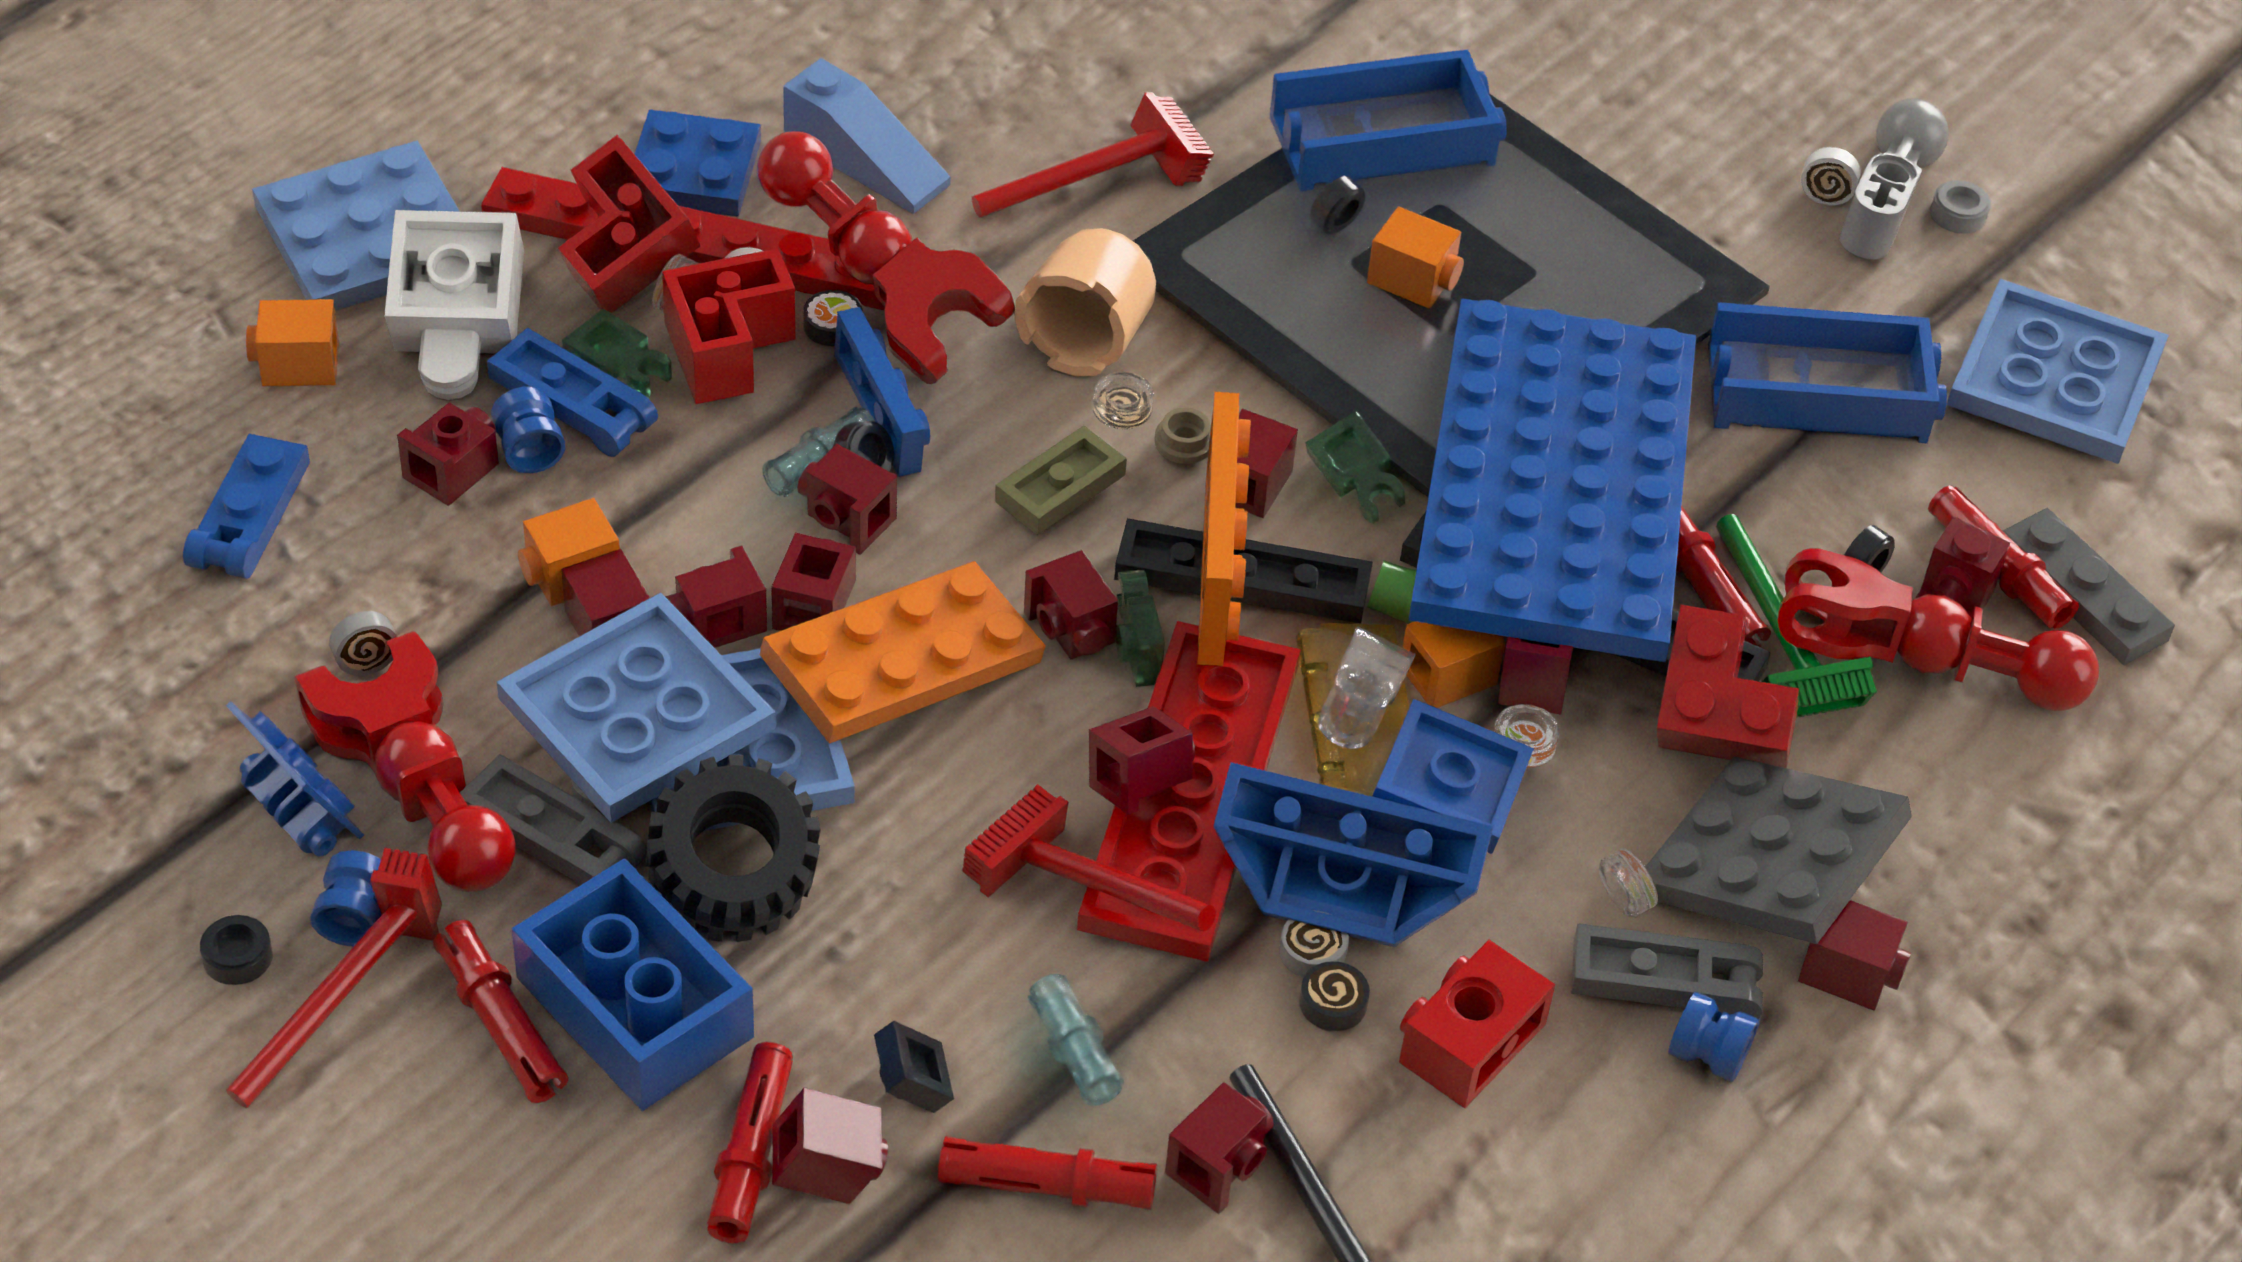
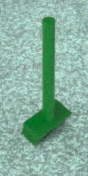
M1729 514L1722 517L1717 522L1716 529L1795 668L1792 671L1769 674L1762 682L1799 688L1796 718L1798 716L1799 718L1804 717L1805 715L1811 716L1813 713L1816 715L1820 712L1822 714L1827 713V711L1833 712L1835 710L1849 709L1850 707L1865 706L1871 697L1877 693L1871 674V669L1874 667L1871 657L1822 665L1814 652L1795 647L1787 642L1779 631L1777 621L1779 606L1784 599L1783 595L1738 516Z

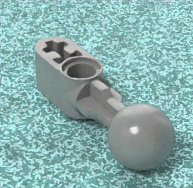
M1905 99L1889 107L1880 118L1876 139L1881 153L1874 155L1870 159L1856 188L1840 234L1842 246L1850 253L1866 259H1879L1889 253L1903 222L1911 197L1921 178L1922 170L1920 168L1929 166L1938 160L1947 146L1949 137L1947 121L1943 113L1932 103L1922 99Z

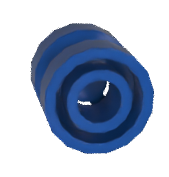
M535 387L515 388L502 394L494 402L491 409V419L495 425L496 433L501 438L502 451L511 469L520 473H537L554 466L562 458L566 450L565 440L561 428L555 422L554 409L550 398L544 391Z
M354 850L342 851L331 857L323 877L326 891L318 895L310 916L311 925L319 935L339 945L353 947L382 915L370 882L373 870L378 871L381 861L379 857Z
M1695 991L1679 1019L1670 1042L1668 1054L1685 1062L1700 1058L1710 1066L1714 1075L1733 1082L1747 1057L1760 1019L1742 1011L1734 1014L1722 1013L1719 1011L1715 999Z

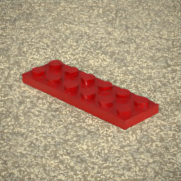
M1177 621L1148 708L1156 707L1193 733L1195 745L1193 779L1167 788L1159 795L1139 799V811L1129 815L1114 806L1096 861L1208 903L1215 907L1216 918L1210 929L1201 931L1087 887L1078 912L1077 931L1208 962L1237 869L1214 830V822L1229 766L1232 762L1267 771L1298 670L1301 649L1239 635L1238 641L1226 640L1223 666L1197 664L1199 626Z

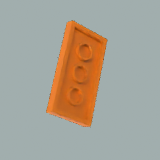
M1214 391L1205 483L1197 664L1223 666L1226 640L1238 641L1241 602H1230L1231 597L1243 598L1246 559H1243L1242 555H1234V549L1245 550L1247 511L1235 508V504L1246 503L1249 465L1237 463V457L1248 458L1251 420L1239 419L1240 393Z
M973 561L763 637L759 655L830 744L1041 663L1046 645L979 565Z

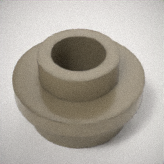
M1177 408L1168 412L1155 430L1154 442L1156 449L1163 457L1176 463L1191 464L1206 459L1209 451L1210 421L1205 414L1193 408Z

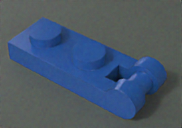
M526 328L487 360L489 379L508 390L520 387H535L544 391L550 398L555 417L590 437L595 446L607 456L615 457L630 444V435L635 431L638 433L644 432L658 419L656 407L645 395L529 328ZM611 409L618 414L612 417L605 413V411Z
M248 433L198 529L191 530L186 538L183 549L184 564L203 570L208 569L210 565L224 567L228 575L245 579L250 578L310 464L308 446Z

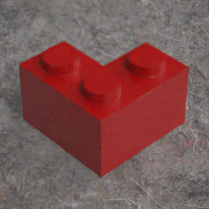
M618 134L570 170L583 198L599 217L558 247L571 275L606 317L658 279L665 267L674 258H679L682 261L700 247L689 218Z
M779 248L662 271L664 323L695 404L754 393L753 348L796 340L795 287Z
M1680 604L1657 723L1658 747L1731 760L1736 756L1787 768L1798 710L1799 688L1737 678L1745 640V615Z

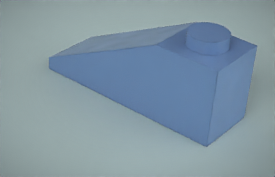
M820 58L783 86L784 133L800 131L819 139L829 151L833 167L912 214L916 213L950 186V175L864 82Z

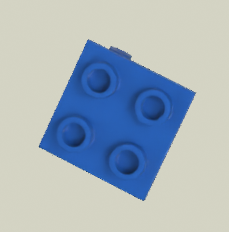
M230 701L226 705L265 748L261 754H251L241 763L242 785L263 804L264 809L271 816H274L278 825L286 830L304 853H314L316 856L328 854L337 843L336 836L345 827L359 839L364 836L362 831L347 816L355 808V805L331 780L325 779L316 769L318 765L292 738L288 739L262 711H259L251 719L233 702Z

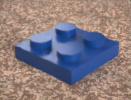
M649 109L635 155L678 206L739 217L761 143V124Z
M1413 699L1372 797L1493 826L1487 851L1493 854L1534 748Z

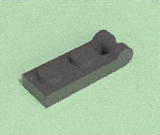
M501 754L460 792L467 805L483 806L502 816L513 832L516 847L574 880L578 887L624 858L634 868L646 858L647 846L632 830L616 821L611 823L601 812ZM593 844L605 851L599 858L586 852Z
M1577 924L1573 946L1571 994L1685 1008L1692 994L1697 991L1715 999L1719 1011L1722 1013L1734 1014L1742 1011L1758 1019L1763 1014V992L1756 986V982L1763 976V954L1754 946ZM1712 973L1723 974L1726 980L1713 979Z

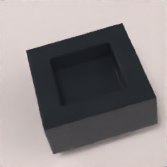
M894 1020L874 1034L880 1062L879 1074L886 1093L933 1113L954 1100L941 1041Z

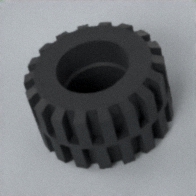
M729 755L728 765L718 767L715 758L711 757L700 761L699 773L694 776L688 768L676 775L674 789L670 790L665 787L658 797L656 813H651L648 829L646 866L649 867V883L661 893L663 898L695 930L699 924L708 927L707 939L722 942L724 931H736L737 942L752 940L753 929L761 927L764 934L768 935L779 929L780 919L783 915L790 920L800 910L802 897H808L813 884L820 845L818 844L821 831L819 818L811 817L813 802L807 792L796 795L794 793L796 779L786 771L778 779L772 776L771 762L758 758L755 768L743 766L744 755ZM726 822L741 823L757 830L767 840L772 849L773 857L764 867L753 873L742 876L724 875L707 867L696 855L692 843L700 833L713 825Z

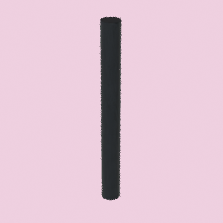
M1245 1064L1235 1069L1229 1078L1235 1090L1243 1096H1251L1259 1100L1271 1113L1274 1126L1264 1138L1339 1262H1372L1252 1064Z

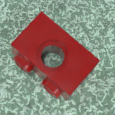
M1489 939L1470 959L1462 955L1451 965L1443 978L1441 988L1429 1000L1425 997H1420L1407 1010L1400 1024V1031L1404 1033L1399 1063L1465 1109L1546 1025L1555 983Z

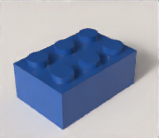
M625 858L511 928L517 979L641 1111H644L754 1038L753 988Z

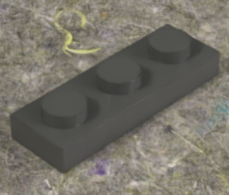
M2045 508L2003 530L2024 552L2034 553L2045 562V571L2079 603L2078 611L2073 619L2120 663L2126 665L2169 641L2175 624L2049 508Z

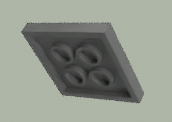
M1734 756L1644 868L1654 887V902L1817 944L1911 819L1909 798L1904 795Z

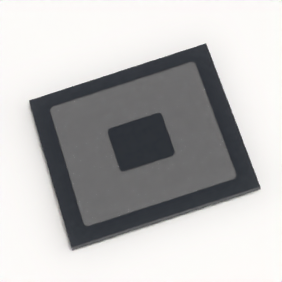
M1490 93L1489 95L1495 108L1500 107L1504 112L1507 128L1505 140L1499 142L1496 164L1494 166H1487L1485 161H1480L1479 164L1354 180L1366 192L1365 204L1355 220L1338 233L1326 234L1310 219V210L1314 201L1329 184L1325 182L1315 183L1314 190L1300 191L1284 151L1280 148L1132 240L1139 245L1150 260L1156 278L1155 290L1427 497H1429L1461 298L1475 301L1492 300L1502 305L1533 310L1550 309L1565 315L1596 320L1606 318L1622 324L1647 328H1670L1679 333L1696 335V346L1710 336L1718 302L1753 305L1765 297L1770 288V285ZM1449 102L1457 121L1460 120L1454 105ZM1445 104L1369 113L1371 117L1370 126L1373 132L1452 121ZM1354 116L1329 119L1336 136L1362 133L1360 129L1353 125ZM1398 206L1461 231L1458 256L1464 259L1461 275L1455 287L1451 291L1444 289L1430 309L1367 283L1372 240Z

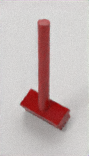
M1145 92L1130 124L1137 134L1136 136L972 196V205L977 216L981 218L1151 154L1175 186H1183L1185 182L1202 181V175L1205 174V170L1208 168L1207 164H1210V158L1213 157L1214 153L1210 150L1209 146H1206V142L1203 141L1197 130L1193 128L1194 126L1190 124L1187 117L1183 115L1184 113L1180 111L1177 104L1173 102L1172 97H1156L1153 93Z
M1038 784L1027 795L1023 796L1022 800L1020 799L1016 805L1014 804L1011 810L1008 809L1005 815L1000 816V819H997L994 825L991 824L988 829H985L983 835L980 834L977 836V839H974L971 844L969 843L965 847L962 872L980 885V892L988 898L1028 863L1201 931L1210 929L1216 918L1215 907L1208 903L1050 844L1065 830L1069 802L1062 796L1055 798Z
M384 848L378 871L373 870L370 879L382 915L226 1089L227 1094L235 1102L244 1108H248L401 935L432 941L438 935L437 921L442 901L438 894L439 891L437 890L427 854L420 853V856H418V853L415 852L409 854V851H403L401 853L397 849L392 851V848Z

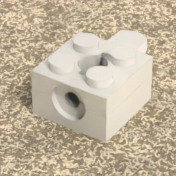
M395 210L384 316L394 350L420 352L418 370L426 390L437 398L453 400L470 394L478 380L480 353H497L517 337L524 246L516 213Z

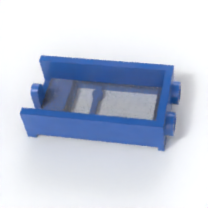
M1468 49L1276 73L1273 78L1269 117L1300 191L1314 190L1315 183L1325 182L1330 184L1342 176H1349L1353 180L1480 164V161H1485L1487 166H1495L1499 142L1504 141L1506 138L1507 128L1504 112L1500 107L1495 108L1489 95L1487 76L1484 71H1478Z
M1717 303L1708 342L1714 428L1729 429L1730 423L1743 424V426L1761 425V427L1888 437L1912 438V436H1917L1918 443L1927 444L1934 420H1942L1944 418L1947 404V389L1945 385L1937 383L1941 366L1940 343L1932 342L1929 318Z

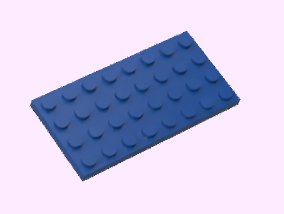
M1461 298L1408 620L1666 662L1671 635L1696 335L1679 333L1670 328L1654 329L1622 324L1606 318L1596 320L1565 315L1550 309L1533 310L1502 305L1492 300L1475 301Z

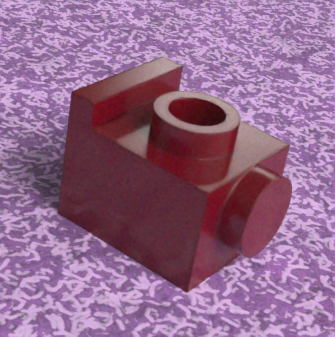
M449 402L413 432L405 428L397 435L402 478L447 506L451 505L499 464L495 425L491 418L478 407H470L468 410L463 411Z
M836 444L819 461L811 462L799 478L797 490L799 494L807 498L808 516L814 518L823 527L836 530L849 537L850 545L856 547V553L859 555L897 519V475L839 444Z
M1953 517L1933 548L1921 589L1916 598L1926 594L1946 595L1960 603L1969 616H1971L1974 606L1982 608L1983 611L1995 591L2011 542Z
M795 533L771 586L772 629L782 631L843 609L856 581V547L830 539H821Z
M742 545L730 549L729 560L710 566H702L691 572L675 576L676 593L665 596L714 648L767 632L766 587Z
M1082 550L1026 570L1023 613L1029 621L1038 618L1041 629L1046 637L1050 640L1056 638L1070 660L1082 655L1095 654L1104 647L1115 643L1118 600Z
M1154 706L1089 729V787L1127 815L1139 811V799L1159 795L1167 788L1193 779V760L1195 758L1193 733Z
M1223 1082L1169 1133L1165 1174L1216 1213L1220 1214L1228 1206L1231 1183L1236 1178L1240 1181L1247 1180L1261 1165L1267 1152V1147L1263 1145L1264 1136L1274 1126L1271 1113L1259 1100L1251 1096H1243Z

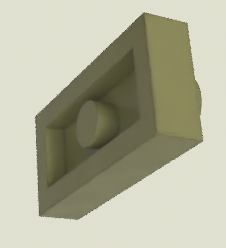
M1082 426L996 484L995 502L1036 535H1039L1125 476L1127 458L1087 427Z

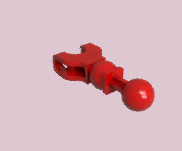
M800 131L785 132L772 138L762 149L758 159L757 174L765 193L772 200L784 206H808L830 227L827 232L830 251L835 256H839L841 263L850 276L864 284L874 285L875 297L885 307L887 339L890 351L926 384L936 383L948 372L945 346L931 329L937 318L951 311H967L982 320L989 327H997L1015 314V304L1010 290L977 255L961 250H932L917 237L912 241V235L900 218L887 211L877 210L876 199L871 194L865 196L857 204L832 181L833 163L830 153L825 145L816 137Z
M1809 548L1799 552L1791 559L1786 568L1784 582L1786 596L1779 606L1777 621L1782 637L1795 647L1834 659L1854 660L1871 657L1893 663L1896 652H1898L1907 665L1921 673L1942 674L1955 668L1954 680L1961 683L1964 680L1969 664L2017 678L2018 685L2025 697L2038 707L2050 711H2065L2079 706L2090 697L2097 685L2099 678L2097 656L2086 640L2072 632L2064 630L2046 631L2026 642L1981 629L1982 608L1974 606L1971 616H1969L1960 603L1946 595L1926 594L1912 600L1913 587L1890 580L1877 569L1859 559L1823 549ZM1811 570H1820L1827 574L1832 582V587L1803 583L1801 576ZM1798 610H1802L1821 618L1824 623L1813 628L1805 627L1796 620L1794 615Z
M411 631L386 641L387 646L391 650L393 662L388 671L375 680L362 683L341 681L325 666H319L294 676L302 714L322 750L340 758L358 759L368 763L376 774L381 788L394 800L400 802L402 814L408 822H415L425 817L429 819L433 828L427 844L428 859L433 872L444 884L463 892H479L495 886L507 875L514 862L516 851L513 832L505 819L498 813L483 806L467 805L460 794L466 787L462 760L458 755L452 738L436 726L440 721L444 706L442 693L436 685L438 677L437 661L416 632Z

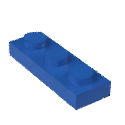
M856 307L837 311L834 356L868 420L879 423L889 433L894 447L892 466L898 477L921 472L924 446L930 443L931 438L929 423L924 411L914 408L908 396V387L903 372L899 368L893 369L887 358L886 346L880 330L871 328L862 309Z

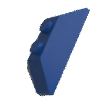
M1232 762L1229 766L1214 822V830L1263 915L1286 921L1290 919L1346 933L1350 937L1390 947H1396L1477 894L1493 831V826Z

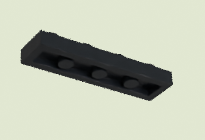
M1127 518L1115 563L1114 580L1201 595L1203 531ZM1246 539L1245 550L1234 549V555H1242V558L1246 559L1243 598L1231 597L1230 601L1362 623L1373 561Z

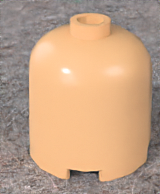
M1100 228L1083 229L1069 236L1058 245L1016 299L1014 319L1020 338L1027 345L1032 340L1041 352L1049 356L1050 359L1047 365L1053 370L1075 377L1097 376L1101 374L1106 366L1117 362L1152 307L1155 297L1156 278L1151 262L1138 244L1121 233Z

